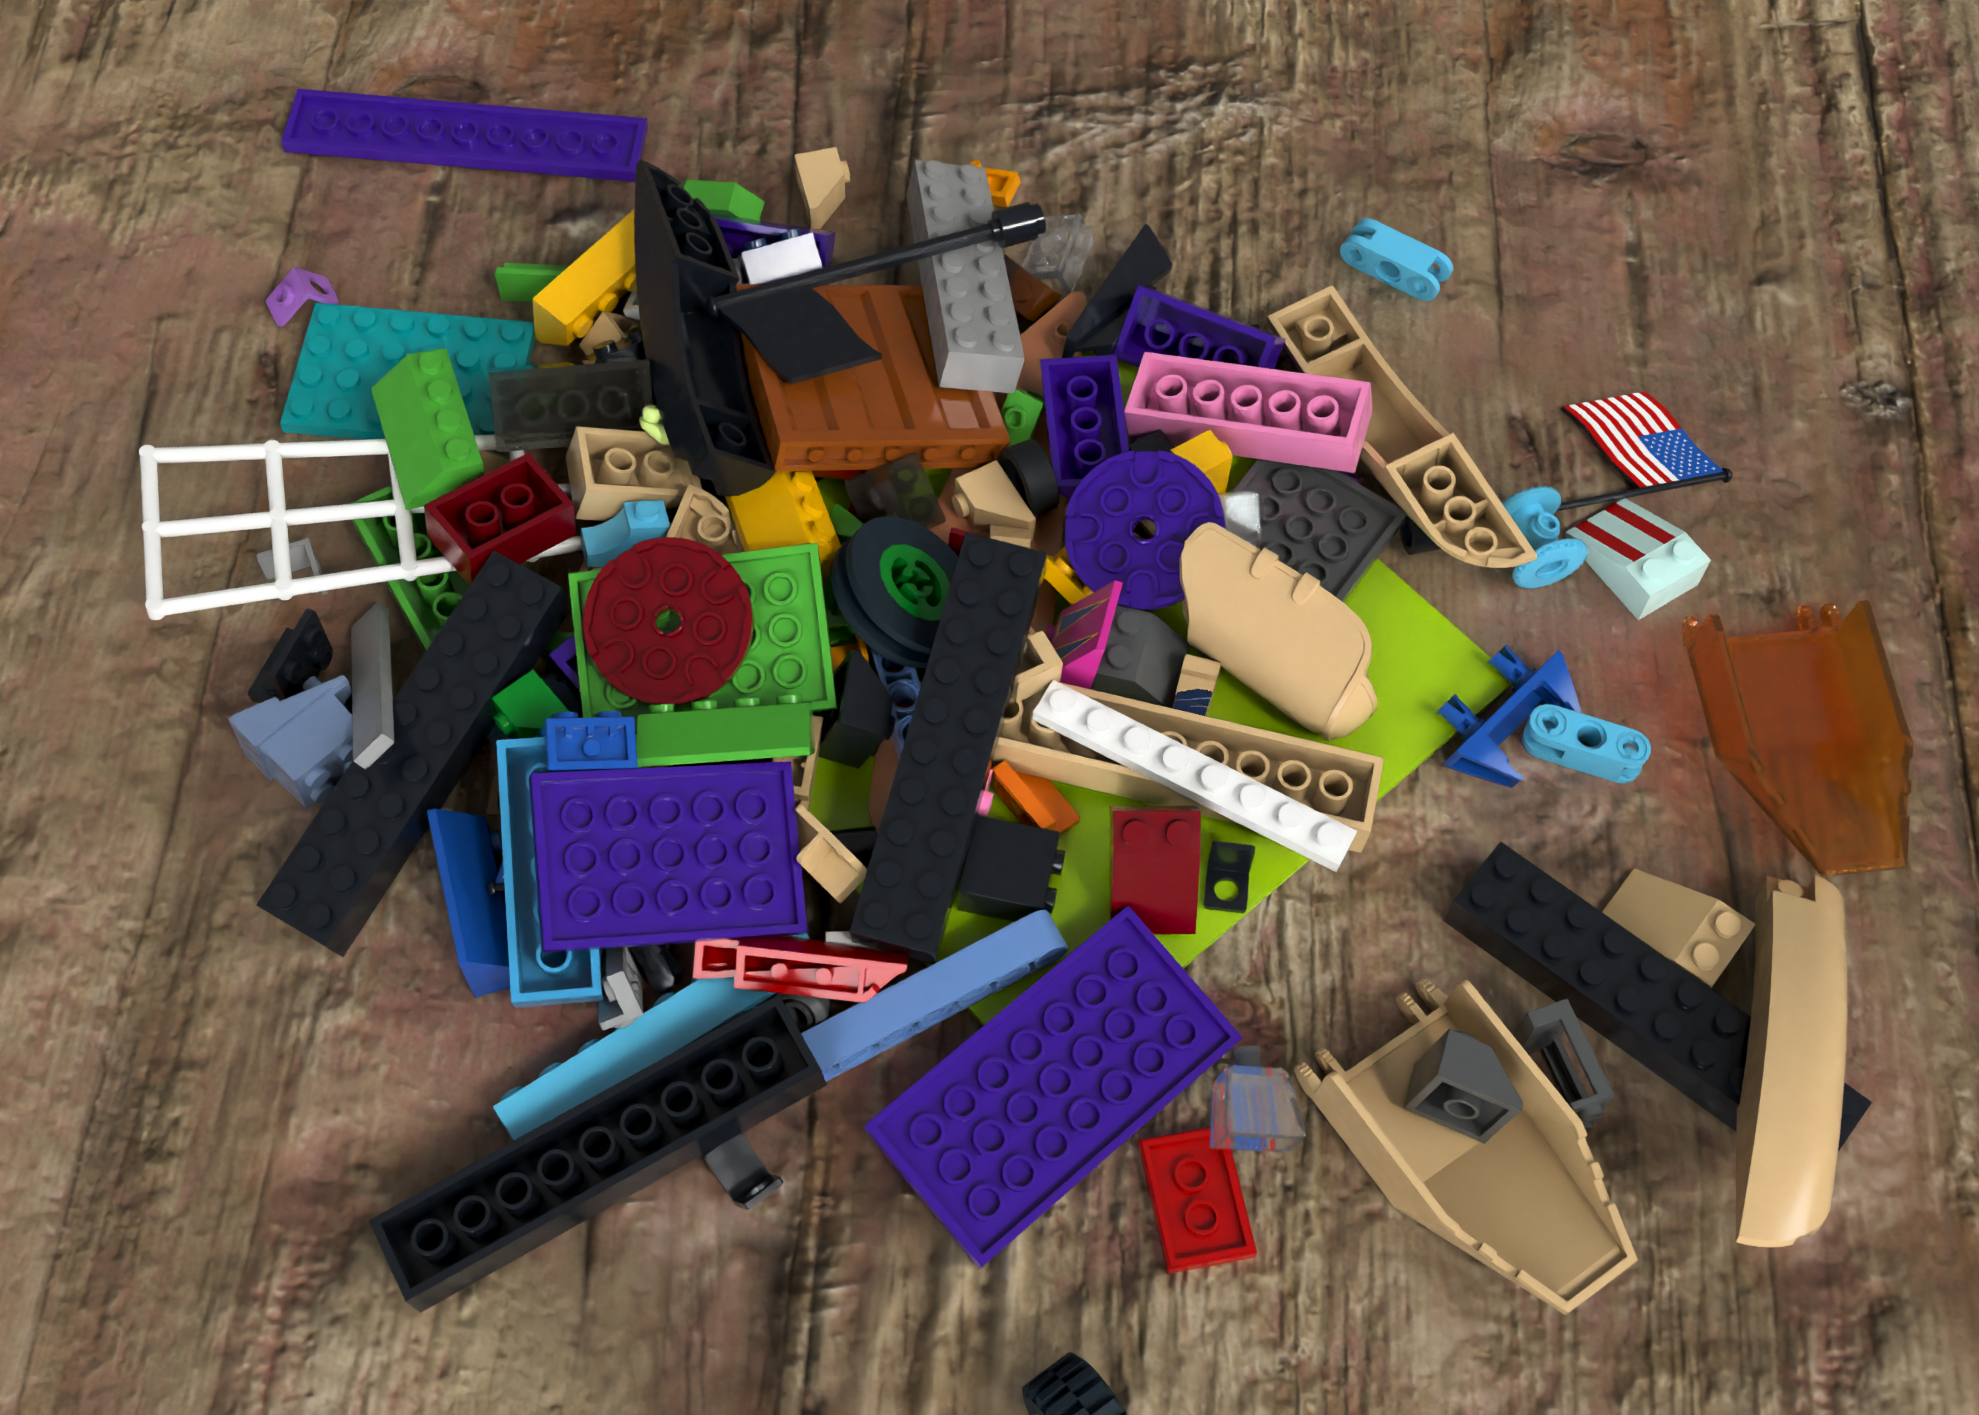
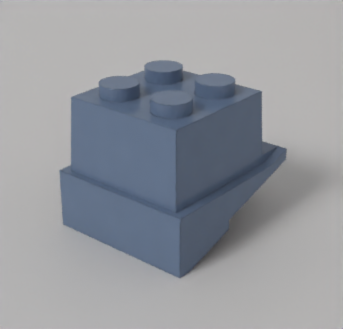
M344 675L321 683L315 676L310 677L303 684L305 691L282 701L273 697L240 711L228 719L244 755L269 781L275 779L306 809L315 802L317 804L324 802L329 797L353 761L352 690L348 679Z

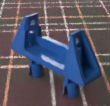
M1507 644L1493 656L1488 663L1492 664L1514 686L1512 691L1514 693L1487 720L1485 718L1482 720L1477 718L1458 696L1454 694L1437 713L1463 737L1461 739L1463 744L1442 764L1455 771L1510 788L1519 783L1524 776L1522 774L1519 775L1509 765L1508 757L1498 746L1537 708L1536 705L1538 703L1541 705H1556L1582 713L1569 670L1560 650L1550 657L1538 670L1536 668L1532 670L1528 668Z

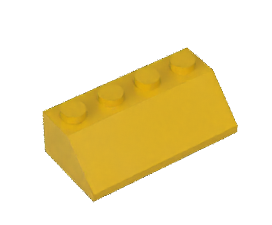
M635 209L532 298L535 339L538 342L568 346L577 337H584L591 329L593 322L598 319L603 311L612 312L624 294L637 289L634 245Z
M776 471L764 485L739 496H725L744 552L817 543L819 546L823 583L831 572L834 556L841 547V544L812 471Z

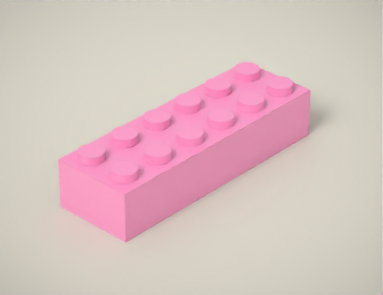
M1144 352L1124 410L1129 439L1133 441L1141 435L1148 436L1161 429L1173 446L1177 447L1211 430L1219 441H1224L1228 445L1232 455L1355 473L1373 411L1371 382Z

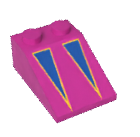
M1114 580L1061 611L1056 627L1048 625L1045 635L1063 662L1061 683L1091 689L1105 651L1123 582Z

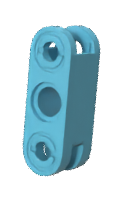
M1370 218L1359 220L1352 230V235L1348 236L1340 247L1342 259L1351 267L1422 301L1433 300L1440 291L1439 282L1447 280L1453 272L1451 260L1442 252ZM1432 264H1437L1440 269H1434V266H1432Z
M1551 704L1540 705L1533 710L1521 735L1523 748L1530 755L1616 783L1625 784L1635 780L1642 770V765L1646 763L1651 754L1650 742L1643 733ZM1580 741H1585L1589 743L1592 747H1587L1583 745ZM1628 743L1634 745L1636 750L1628 746Z

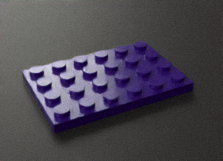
M791 761L531 773L529 776L542 953L705 942L723 939L803 935L808 932L802 869L796 860L797 855L800 853L797 817L794 810L796 807Z

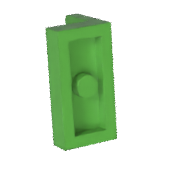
M504 263V267H497L495 270V278L501 301L533 302L532 298L569 266Z

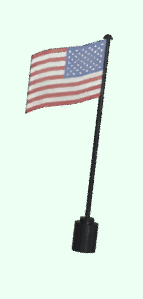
M1645 391L1562 406L1561 411L1570 416L1584 429L1610 465L1636 489L1562 502L1557 511L1719 480L1728 483L1732 479L1733 474L1728 468L1721 469L1692 442L1670 412ZM1409 516L1405 518L1404 524L1400 528V535L1403 547L1409 555L1441 549Z

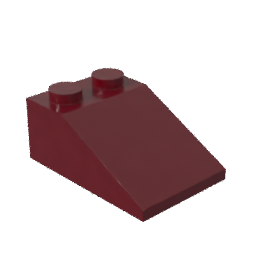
M1110 806V920L1129 905L1153 934H1196L1201 856V811L1196 806Z

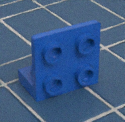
M618 711L599 712L595 714V718H578V713L576 712L554 713L551 715L552 718H546L536 736L545 737L547 773L638 768L634 717H622V713Z

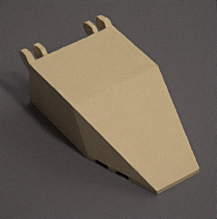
M1423 978L1415 983L1420 998L1423 999L1429 1009L1433 1010L1427 1016L1407 993L1403 992L1396 996L1395 1000L1398 1008L1406 1019L1414 1025L1345 1072L1326 1048H1321L1315 1052V1059L1326 1074L1322 1082L1303 1061L1294 1067L1296 1078L1305 1094L1314 1101L1393 1207L1564 1315L1570 1313L1638 1261L1615 1203H1611L1602 1181L1604 1174L1600 1164L1594 1161L1585 1139L1588 1135L1583 1122L1468 980L1465 979L1457 984L1449 997L1427 979ZM1448 1029L1466 1032L1477 1041L1491 1046L1523 1101L1522 1111L1486 1143L1479 1142L1403 1109L1414 1064Z

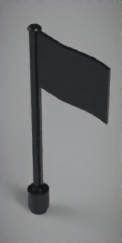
M1029 202L992 211L991 220H988L987 224L718 297L713 298L710 295L706 301L707 310L715 318H718V314H720L744 334L766 364L790 384L882 359V354L858 337L837 309L813 288L989 240L993 243L998 242L1001 248L1035 240L1039 234H1043L1046 231L1044 214L1038 203L1030 205Z

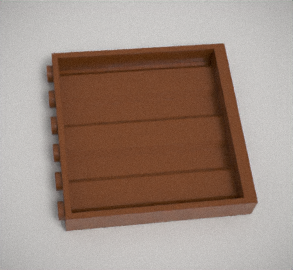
M737 284L736 291L762 284ZM823 285L813 288L837 309L858 337L882 354V359L798 383L790 384L775 373L766 364L746 336L739 331L742 360L775 471L980 468L996 460L1000 464L1001 450L1008 447L1010 437L993 392L939 387L922 285Z

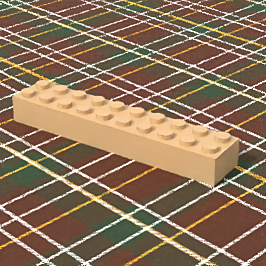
M1061 683L1356 830L1357 833L1348 850L1362 852L1371 833L1384 761L1383 757ZM1046 690L1017 703L1011 696L992 766H997L1006 760L1016 772L1160 806H1196L1203 816L1237 823L1032 720L1033 711Z

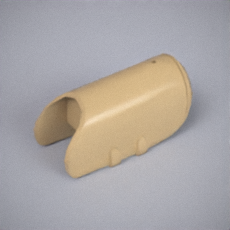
M1208 522L1199 526L1184 542L1185 546L1179 558L1180 583L1185 596V600L1182 601V613L1188 628V644L1212 661L1221 662V668L1298 724L1322 736L1324 740L1331 741L1343 738L1359 729L1373 716L1378 707L1377 697L1372 684L1369 682L1367 672L1372 659L1373 646L1371 637L1361 618L1344 602L1321 587L1320 580L1307 572L1302 575L1280 562L1279 555L1267 548L1260 550L1216 523Z

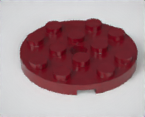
M661 537L632 545L633 548L625 551L613 561L610 560L602 568L588 592L583 612V632L590 657L611 685L628 697L642 703L681 706L705 699L724 687L734 677L750 649L754 630V614L747 588L740 575L722 555L699 542L684 538ZM666 611H674L679 614L681 625L675 631L665 634L657 626L658 618Z

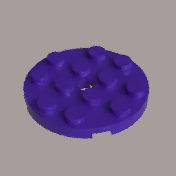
M1133 450L1115 455L1103 461L1081 480L1067 506L1064 541L1074 570L1082 582L1093 592L1116 580L1123 582L1117 605L1141 611L1157 610L1185 600L1180 583L1179 558L1187 538L1199 526L1208 522L1216 523L1226 529V520L1220 497L1207 476L1194 464L1166 451L1134 452ZM1150 520L1156 525V531L1152 539L1140 540L1134 536V527L1138 522Z

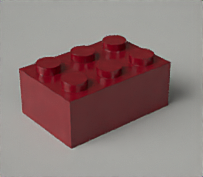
M530 453L424 505L427 536L469 586L493 550L521 564L576 535L575 504Z

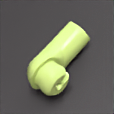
M646 405L642 411L643 417L639 418L641 428L660 444L670 445L658 407L656 405Z

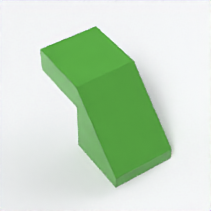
M685 180L682 183L681 188L686 190L693 199L699 198L711 214L760 221L765 201L737 183Z

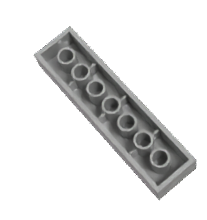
M915 160L906 194L914 244L987 224L988 220H991L994 208L985 168L970 164L954 165L934 160L928 162ZM989 240L917 260L939 387L1014 394L1025 356L1003 251L998 242L993 243Z

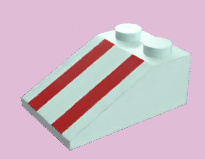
M1626 498L1571 528L1564 534L1566 539H1579L1585 543L1588 553L1585 561L1637 620L1697 586L1711 562V559L1685 531Z

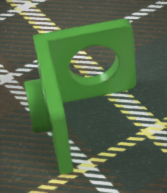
M1016 388L1014 394L1008 393L1000 413L1010 437L1008 444L1015 445L1032 438L1042 411L1045 409L1043 395L1028 388Z

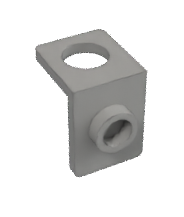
M309 538L289 543L291 572L311 566L314 576L323 575ZM273 550L258 553L257 559L267 579L275 578ZM328 590L321 591L322 595L328 594Z

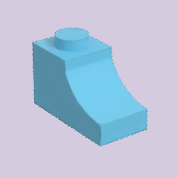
M664 501L623 502L622 510L609 521L597 526L581 528L580 541L586 566H605L610 560L613 561L625 551L633 548L632 545L649 539L666 537L670 529V523Z

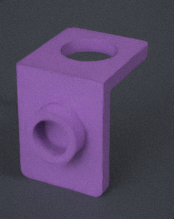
M293 267L266 299V304L277 326L284 327L307 299L327 304H338L339 300L325 276ZM310 281L318 284L324 290L325 294H322L319 291H317L311 285Z

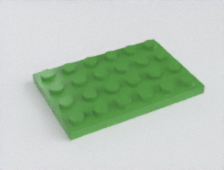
M812 543L723 554L722 556L740 575L750 595L754 614L753 638L746 659L734 677L716 693L697 702L717 701V709L734 708V699L759 698L760 706L777 705L776 696L802 695V703L812 702L813 712L837 709L818 544ZM601 570L569 573L568 579L583 718H595V714L599 712L618 711L622 713V717H634L635 734H637L638 715L649 714L648 705L650 704L632 699L611 685L590 657L584 639V605L591 585ZM674 611L662 613L657 621L659 630L665 634L675 631L681 625L680 616ZM691 704L674 706L675 712L692 711Z

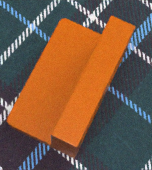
M1006 760L992 768L991 788L1021 824L1058 831L1061 835L1079 823V814L1049 779L1016 772Z

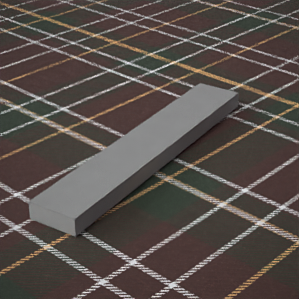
M378 601L351 627L353 761L364 769L369 768L394 744L389 609Z

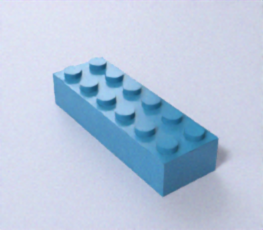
M545 737L496 740L511 1003L515 1008L604 1001V989L601 977H603L601 949L542 953L529 776L531 773H547Z

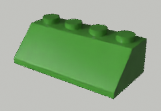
M442 348L407 354L371 388L405 509L409 510L424 507L425 504L483 476L484 468L447 349Z
M802 695L776 696L777 705L760 706L759 698L734 699V708L717 709V701L691 702L692 711L675 712L674 704L648 705L649 714H639L637 719L638 767L812 755L815 753L812 702L802 703Z

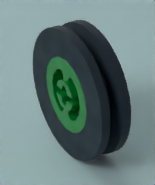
M882 516L874 518L863 524L838 549L831 566V583L836 602L851 628L873 650L895 663L912 668H926L958 556L941 538L922 525L900 517Z

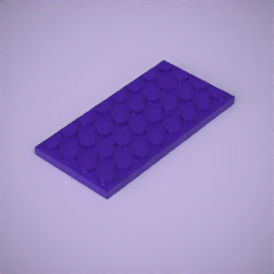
M1128 905L865 1124L863 1129L978 1269H980L1243 1037Z

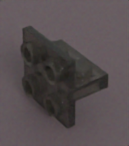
M916 452L880 465L844 482L845 489L863 524L877 517L893 516L913 521L930 529L946 521L945 514Z

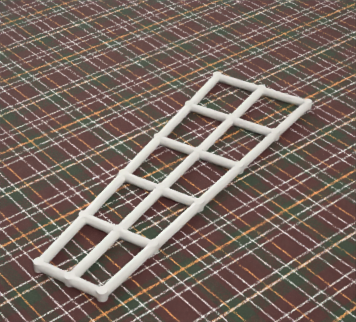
M629 426L626 429H622L646 432L645 430L639 429L636 426ZM514 430L508 434L474 435L479 451L508 450L511 462L525 455L524 449L569 447L575 431L520 433ZM385 439L289 443L269 440L263 444L160 448L144 445L139 449L146 586L145 606L148 616L152 620H160L165 615L276 598L289 600L295 595L405 579L413 581L418 576L457 571L445 556L417 560L411 514L425 513L424 507L405 509ZM388 454L393 500L286 510L282 459ZM265 459L269 500L268 512L160 522L157 464ZM700 478L701 486L714 485L712 480ZM570 483L557 484L569 499H572ZM395 516L400 563L292 579L287 526ZM271 527L275 582L167 599L163 598L161 538ZM581 535L573 536L527 561L535 562L542 557L583 551L580 541Z

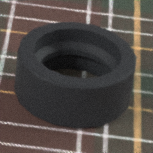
M1029 439L1002 449L1000 465L1032 514L1037 516L1057 508L1059 489L1051 463L1040 444L1034 439Z

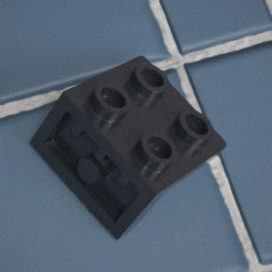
M307 608L294 630L290 628L285 629L248 691L251 701L262 703L273 697H276L279 701L305 691L303 684L310 677L315 676L317 678L321 670L324 671L328 668L332 660L333 649L316 611Z

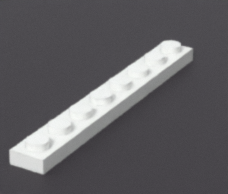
M1052 680L1033 711L1032 720L1335 872L1338 871L1357 833L1356 830L1055 680Z

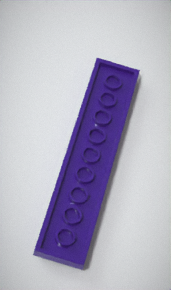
M298 89L281 143L284 152L635 182L636 164L642 159L648 124L647 118Z

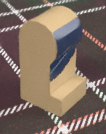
M1185 654L1172 709L1207 716L1217 685L1221 662Z

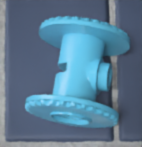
M1547 486L1531 487L1519 493L1517 492L1501 502L1538 555L1536 560L1518 565L1513 570L1512 578L1515 584L1523 589L1542 588L1566 578L1584 563L1583 561L1586 560L1588 555L1587 547L1582 540L1558 539L1560 523L1553 514L1560 507L1562 499L1555 488Z

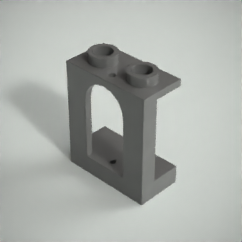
M1568 998L1528 1011L1513 1036L1528 1055L1542 1051L1565 1101L1581 1119L1586 1132H1590L1594 1129L1593 1124L1596 1119L1605 1114L1604 1109L1614 1097V1093ZM1563 1032H1565L1595 1094L1588 1097L1562 1044L1560 1037Z

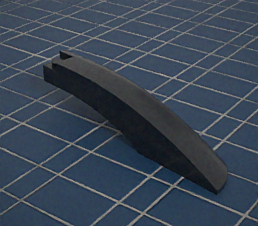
M640 159L636 164L634 210L636 284L643 344L657 407L674 457L688 461L693 475L701 479L712 480L717 495L739 496L761 487L776 472L755 418L747 389L741 357L739 330L720 314H718V318L711 316L706 306L707 298L710 295L714 298L736 292V285L740 278L721 229L708 208L699 198L693 199L686 190L679 187L681 182L660 168Z

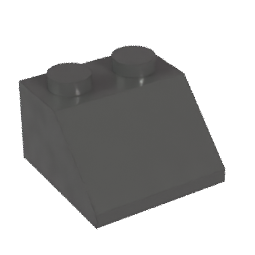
M1117 605L1105 651L1094 678L1093 690L1173 708L1175 693L1189 644L1153 613Z
M1448 1029L1414 1064L1403 1109L1479 1142L1486 1143L1522 1111L1523 1101L1491 1046L1477 1041L1466 1032Z

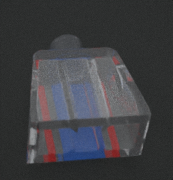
M1248 1045L1235 1049V1065L1228 1066L1213 1084L1210 1147L1215 1149L1290 1152L1306 1137V1129L1289 1073L1283 1068L1262 1067L1260 1048L1257 1046Z

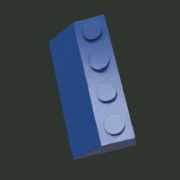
M442 809L427 810L459 966L474 997L510 988L505 891L496 892V897L490 896L486 891L488 882L493 879L496 881L500 870L497 856L502 855L503 851L499 830L491 831L485 816Z

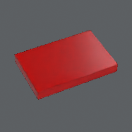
M1222 1125L1138 1140V1150L1167 1274L1256 1258L1257 1250L1231 1146L1230 1149H1225Z

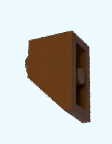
M1005 254L1004 261L1014 309L1035 323L1056 305L1061 295Z

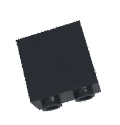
M977 816L958 890V910L1013 922L1039 910H1047L1052 914L1057 889L1050 887L1053 874L1061 876L1065 858V851L1058 849L1060 832Z

